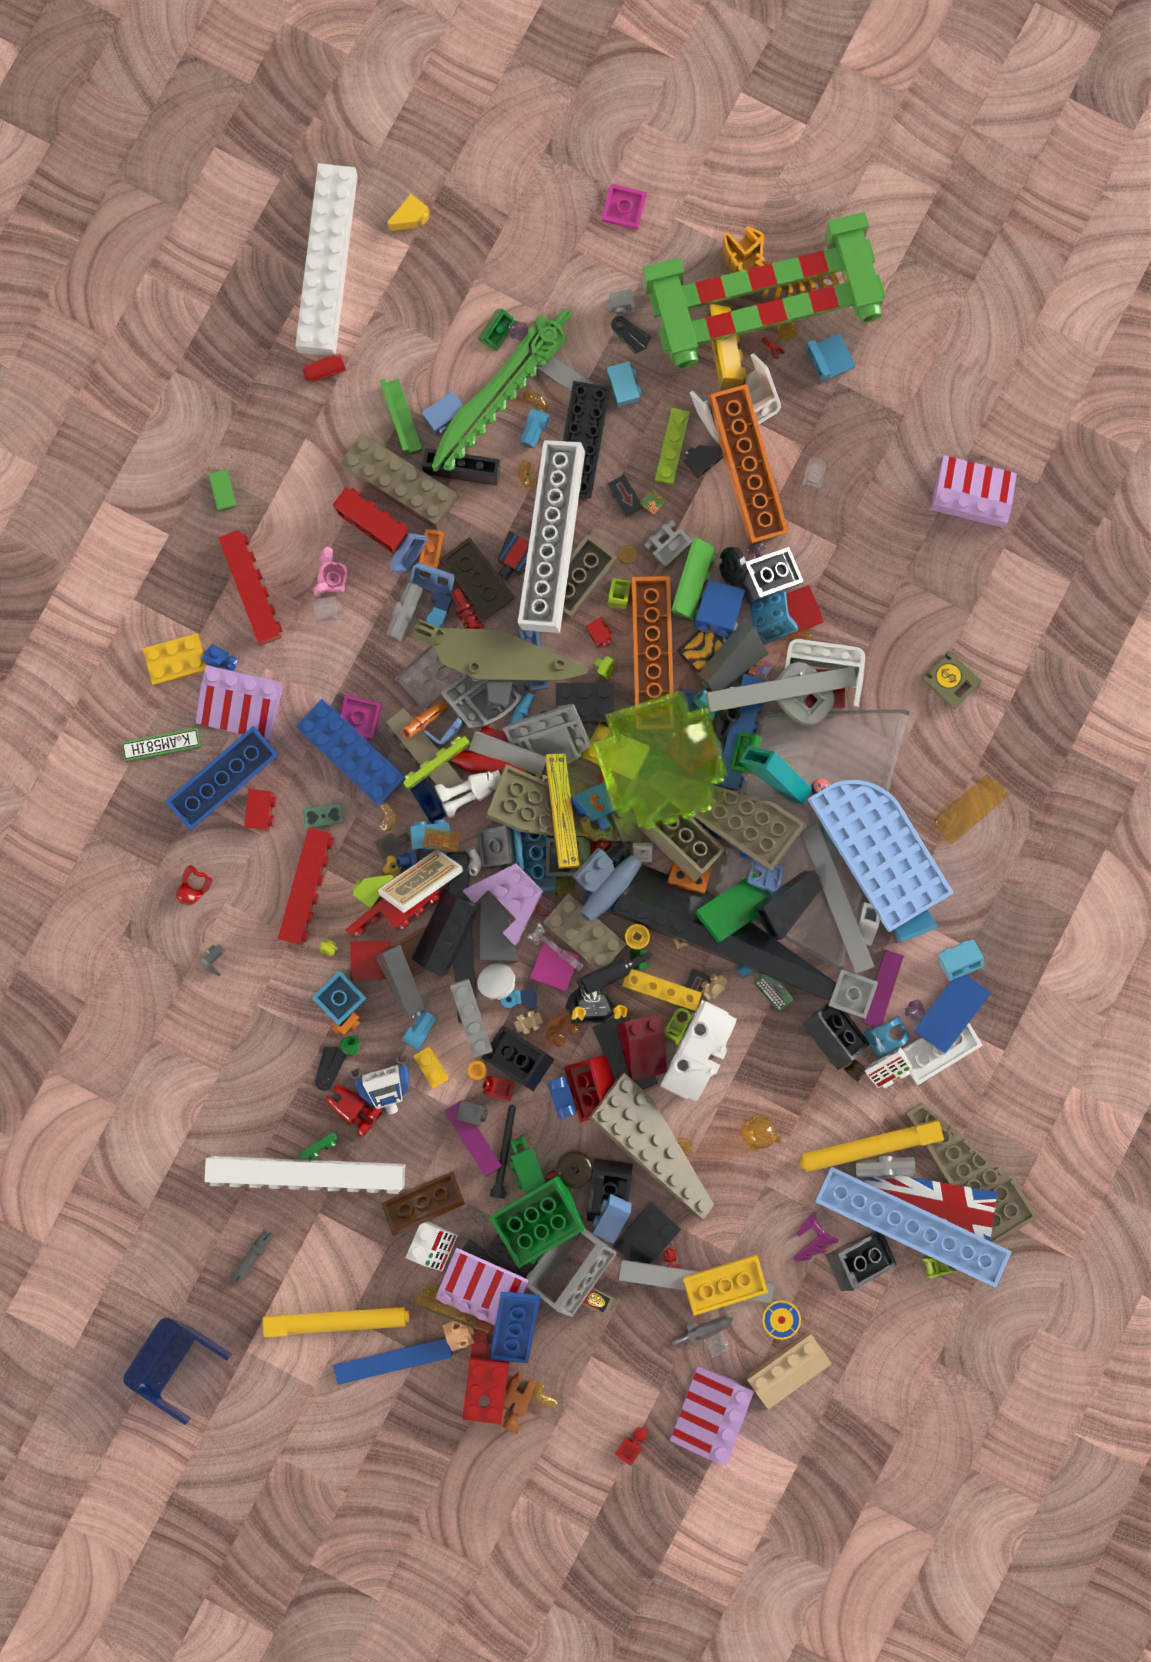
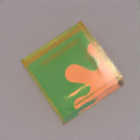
M652 489L641 500L640 504L655 515L665 505L667 500Z

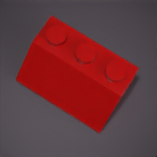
M606 1055L564 1066L580 1123L590 1120L589 1116L614 1084Z

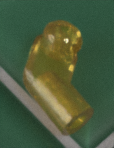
M525 390L523 398L537 404L536 409L545 413L546 409H548V403L540 393Z
M522 460L518 478L523 486L532 488L536 482L529 474L531 462Z
M387 802L380 806L385 815L383 822L380 824L383 831L392 830L397 818Z
M588 817L581 818V827L585 835L593 841H598L599 838L603 837V832L600 828L594 830L591 827Z
M539 1381L536 1382L533 1394L540 1403L554 1408L557 1404V1399L543 1392L545 1385Z

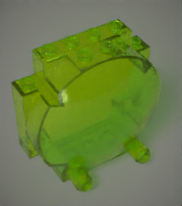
M677 691L605 715L612 737L593 744L613 811H619L621 814L633 809L638 827L649 830L655 828L656 823L661 822L671 825L677 823L678 818L682 817V819L685 818L686 820L696 817L697 812L701 811L703 813L712 810V806L716 805L713 796V784L723 782L724 778L728 777L723 761L721 745L706 707L690 712L685 694Z

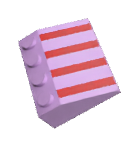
M943 455L930 510L1004 528L1009 520L1017 473Z
M206 665L201 683L196 724L242 735L254 726L266 740L270 741L283 685L281 682Z
M456 1248L435 1299L495 1326L500 1292L523 1294L529 1280Z
M697 1366L670 1441L709 1460L727 1466L753 1396V1388Z

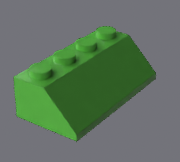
M698 537L693 538L671 610L672 617L692 622L693 617L697 618L700 608L697 607L699 600L703 599L706 590L702 589L704 582H708L711 571H708L709 564H714L716 553H713L715 547Z

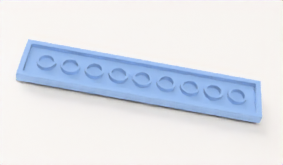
M833 1167L830 1168L815 1201L828 1209L995 1288L1012 1253L1010 1250Z

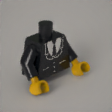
M580 980L577 981L578 988L569 995L565 1005V1009L571 1014L572 1024L604 1023L612 1014L615 1019H619L621 1015L626 1017L627 1007L623 1005L617 1006L612 1003L602 989L587 995L581 986Z

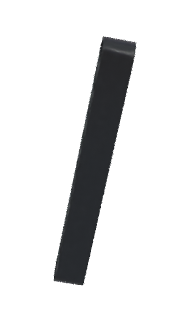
M467 851L447 852V856L461 865L463 872L449 881V891L470 901L463 892L464 889L469 887ZM471 924L454 959L455 982L469 978L476 999ZM457 1008L458 1023H462V1020H461V1017H460V1014H459V1011H458V1008Z

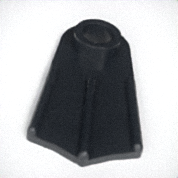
M617 316L612 320V330L634 354L647 349L651 338L648 334L622 316ZM620 321L623 323V326L618 327L616 323Z
M337 1046L323 1048L315 1080L316 1087L319 1090L326 1091L332 1087L347 1056ZM322 1078L327 1079V1085H321L320 1081Z

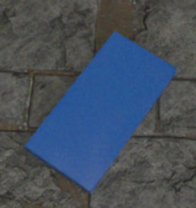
M967 975L952 980L913 1032L943 1054H946L990 996L991 992Z
M500 1292L489 1360L518 1363L529 1362L540 1295Z

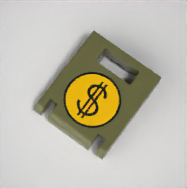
M948 651L945 655L950 660L943 656L927 672L931 679L924 675L922 680L955 710L981 684L982 680ZM966 682L970 688L958 698L954 693Z

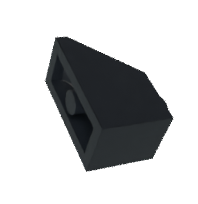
M699 445L695 449L691 447L686 451L683 462L699 478L722 460L724 456L721 447Z

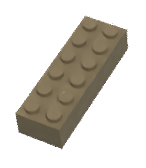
M360 433L340 463L344 471L435 529L439 528L458 499L456 492L363 433Z

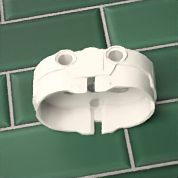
M702 1000L678 1045L660 1086L684 1099L689 1098L697 1102L710 1077L716 1074L720 1067L719 1064L708 1058L710 1055L724 1059L727 1052L726 1043L737 1018L728 1015L729 1012Z

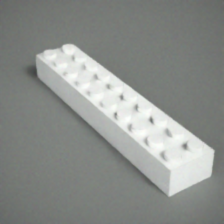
M318 163L295 345L298 353L325 356L336 354L357 184L355 167Z
M544 440L518 618V624L522 630L560 633L585 450L581 442Z
M211 1156L206 1158L205 1182H210V1186H222L225 1183H230L229 1187H241L244 1184H249L250 1188H261V1186L269 1185L271 1189H280L283 1185H286L288 1189L299 1190L303 1186H308V1190H320L322 1187H328V1191H339L341 1188H347L348 1192H359L361 1189H367L369 1193H379L380 1189L387 1190L386 1193L397 1194L405 1186L406 1164Z

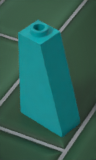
M748 746L739 761L791 802L804 804L813 789L774 751Z

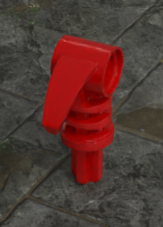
M460 589L452 591L451 597L458 608L455 610V613L457 615L461 614L459 619L460 621L464 620V623H462L463 627L467 626L464 629H485L481 620L477 622L479 618L478 616L474 617V614H476L475 610L471 611L473 604L467 603Z

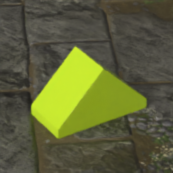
M612 578L608 599L609 608L627 609L631 581Z

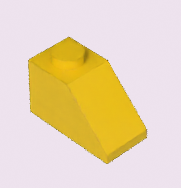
M410 194L388 220L389 230L397 231L419 228L421 224L424 225L428 221L429 208Z

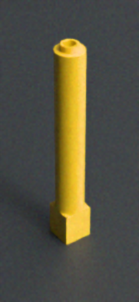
M937 1119L916 1124L912 1127L802 1153V1158H799L802 1170L806 1169V1172H811L918 1145L923 1146L943 1141L944 1137L940 1122Z
M405 1307L265 1315L263 1317L264 1337H279L291 1334L406 1327V1323L410 1322L409 1311L405 1310Z

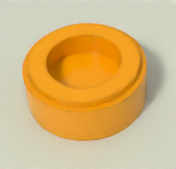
M473 1061L468 1066V1075L474 1080H480L485 1077L487 1067L482 1061Z

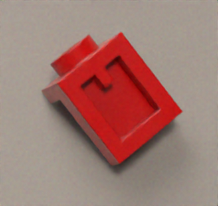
M487 1075L482 1085L483 1094L511 1101L515 1082Z

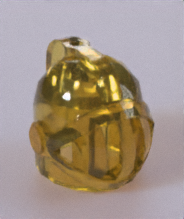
M755 1115L745 1119L744 1121L746 1122L740 1125L742 1128L740 1134L746 1146H749L751 1149L757 1151L768 1148L774 1142L779 1144L782 1138L776 1136V1127L769 1117Z

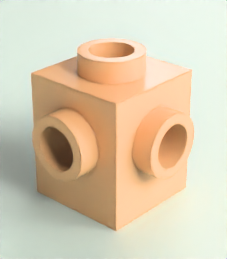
M465 1317L442 1325L446 1341L452 1352L474 1343L472 1337L475 1334L474 1328L471 1323H467Z

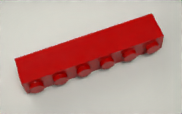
M239 529L218 537L258 644L262 646L281 639L280 633L283 630L280 622H276L273 616L276 614L273 604L268 603L267 597H270L266 586L262 587L260 580L263 577L260 569H256L254 566V562L257 561L253 551L249 552L247 545L250 542L246 533L242 534Z
M308 827L280 928L279 940L303 945V942H307L309 931H306L308 923L311 924L313 921L314 913L312 908L313 905H317L319 894H317L318 886H322L324 881V875H322L323 868H327L329 862L327 853L334 844V838H332V834L329 832Z

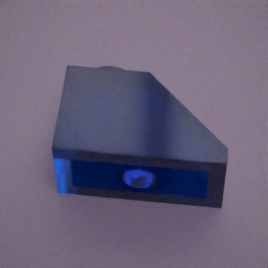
M426 778L410 789L431 824H434L435 820H440L447 816L441 802Z

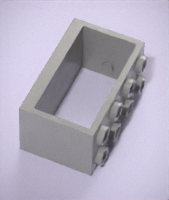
M585 1228L584 1231L541 1255L536 1267L526 1276V1279L529 1280L526 1287L536 1295H540V1298L556 1311L573 1317L617 1252ZM583 1234L596 1245L558 1300H556V1297L547 1293L543 1288L577 1239Z

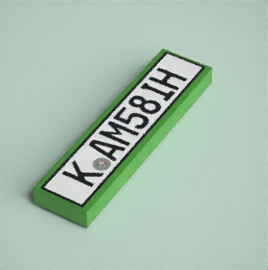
M197 728L121 742L125 762L201 748Z

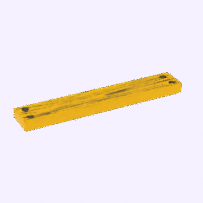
M547 754L545 760L559 868L578 867L579 858L566 755Z

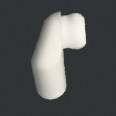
M471 847L467 849L470 858L467 870L468 874L474 877L479 873L482 863L476 848Z

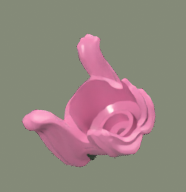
M327 546L323 548L320 554L321 566L317 575L318 584L313 588L314 596L316 597L321 596L325 592L339 593L345 591L348 569L342 563L332 561L333 549Z

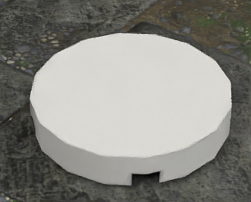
M491 964L480 973L477 981L478 989L489 1000L504 999L515 987V974L505 964Z

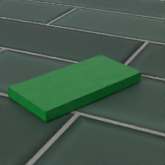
M753 873L752 878H756V874ZM746 877L696 910L695 914L715 940L720 943L757 918L758 915L754 906L771 893L768 890L764 891L747 882L748 877Z

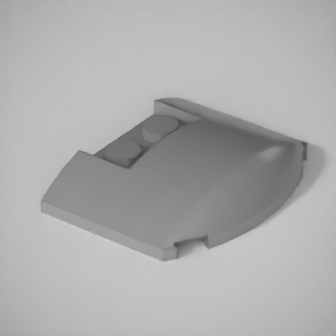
M465 674L440 694L469 729H473L474 727L492 724L507 715L520 702L529 683L524 680H513L506 711L502 710V712L493 711L491 707H487L485 680H477Z
M574 704L558 706L556 709L526 719L521 718L503 727L509 743L543 756L547 754H565L567 764L581 757L586 748L589 749L591 746Z

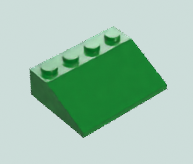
M559 1175L489 1216L518 1269L585 1230L570 1192Z

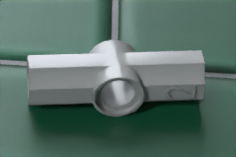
M413 583L407 584L401 600L395 606L393 619L386 636L396 641H402L409 623L412 622L415 616L416 606L422 595L423 588Z
M892 1156L856 1160V1178L877 1177L879 1179H890L901 1175H915L914 1157L893 1158Z

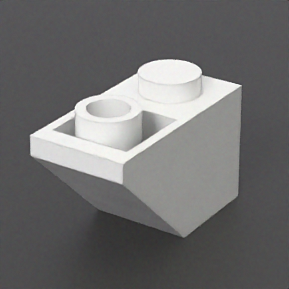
M864 902L860 906L857 923L865 943L872 945L880 918L872 905Z

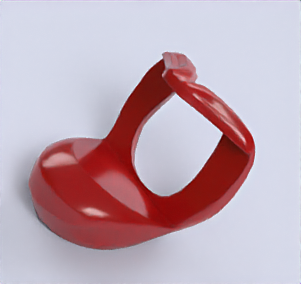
M188 865L183 872L182 884L176 892L177 900L184 905L195 904L210 889L213 880L212 876L204 872H198L194 866ZM192 872L198 877L205 878L200 890H195L188 884V878Z

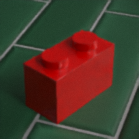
M248 790L245 828L270 831V827H273L274 815H272V808L276 807L277 798L272 791Z

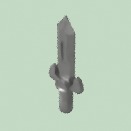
M722 1316L698 1326L695 1331H691L692 1328L696 1327L695 1323L687 1324L688 1333L671 1339L672 1344L675 1347L691 1340L693 1345L697 1347L702 1343V1340H695L696 1337L704 1338L728 1328L733 1318Z

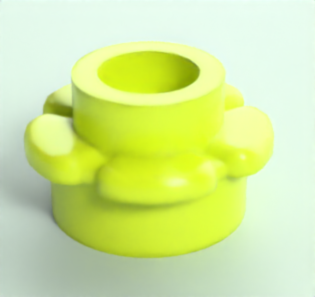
M326 939L325 942L322 941L320 943L321 947L319 950L327 955L334 956L335 951H338L336 943Z

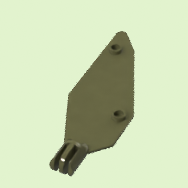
M418 619L417 625H415L414 631L411 633V637L433 646L442 665L477 680L562 681L587 673L585 666L500 629L439 628ZM560 663L563 667L560 668L557 664Z

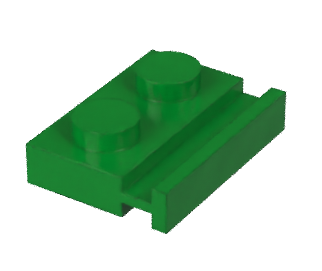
M336 1131L332 1132L299 1153L303 1160L308 1158L311 1161L320 1155L318 1153L319 1150L323 1148L328 1150L336 1145L335 1140L339 1136Z

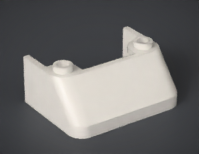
M753 353L750 356L755 370L747 375L745 384L748 386L759 425L779 412L781 402L768 367ZM693 391L689 392L699 417L713 439L720 445L708 400L702 401Z
M795 639L790 642L785 669L788 665L796 662L829 669L854 667L857 686L851 687L856 688L854 706L859 708L865 667V653L861 648L803 639Z

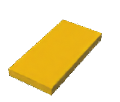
M757 1254L682 1277L693 1316L768 1293Z

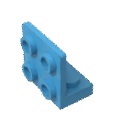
M836 334L819 343H816L815 339L807 343L805 350L821 383L855 367V363L840 334Z
M780 590L750 604L753 626L764 645L798 631L797 624L788 614L784 590Z

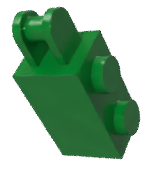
M523 1134L515 1140L513 1138L510 1139L515 1154L511 1155L512 1160H509L512 1171H517L519 1178L516 1179L519 1189H523L526 1193L544 1184L546 1180L534 1148H528ZM524 1145L525 1150L518 1152L516 1147Z

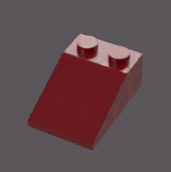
M660 1014L616 1025L629 1076L633 1081L667 1072L665 1034Z

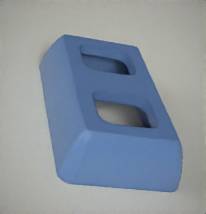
M407 533L390 561L392 571L408 573L426 545L428 538L419 534Z
M416 563L412 569L410 583L430 592H437L450 597L454 575L422 563ZM420 570L431 573L430 578L421 576ZM438 576L449 579L448 584L440 583Z

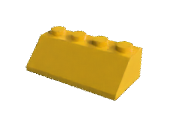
M711 304L709 305L707 317L730 312L731 308ZM739 335L712 341L720 389L741 386L744 379H746L745 367H741L740 362L743 360L742 350L738 349L737 345Z

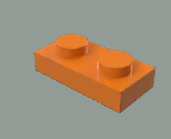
M425 529L424 536L428 538V541L421 551L419 563L438 569L444 532Z

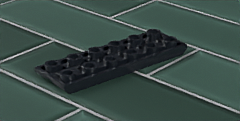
M573 381L563 441L581 442L583 445L585 456L579 497L591 499L610 387Z

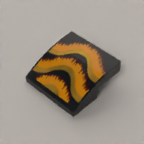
M698 630L677 651L699 674L724 643L713 632Z

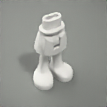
M497 770L492 773L488 771L487 773L474 774L469 776L468 780L452 788H445L442 784L436 785V792L447 817H453L455 811L462 805L475 799L480 802L496 790L501 777L500 772ZM471 790V792L456 800L448 801L460 793Z

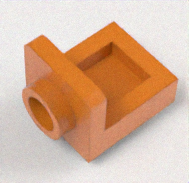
M353 1012L342 1026H338L331 1020L330 1024L333 1025L331 1029L339 1036L341 1033L347 1035L350 1030L354 1031L359 1026L360 1022L358 1020L361 1017Z

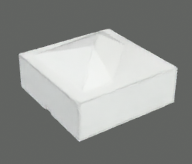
M633 843V856L640 862H652V843Z

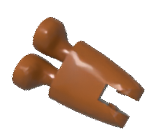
M519 1371L506 1386L502 1415L503 1422L507 1410H511L502 1427L515 1434H518L520 1430L517 1419L519 1416L524 1417L536 1382L530 1378L524 1390L519 1388L518 1386L524 1375Z

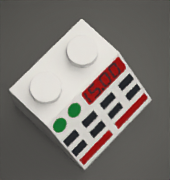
M900 1046L893 1052L867 1065L865 1072L877 1088L881 1086L887 1088L894 1083L893 1080L900 1077L902 1079L910 1074L909 1070L913 1066Z
M428 1221L419 1225L405 1258L420 1265L443 1271L458 1235Z

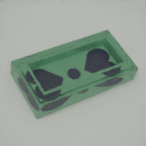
M341 804L303 809L305 828L344 823Z

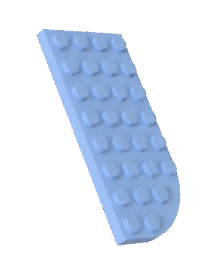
M845 780L834 783L807 799L888 932L954 893L899 802L883 788L865 781Z

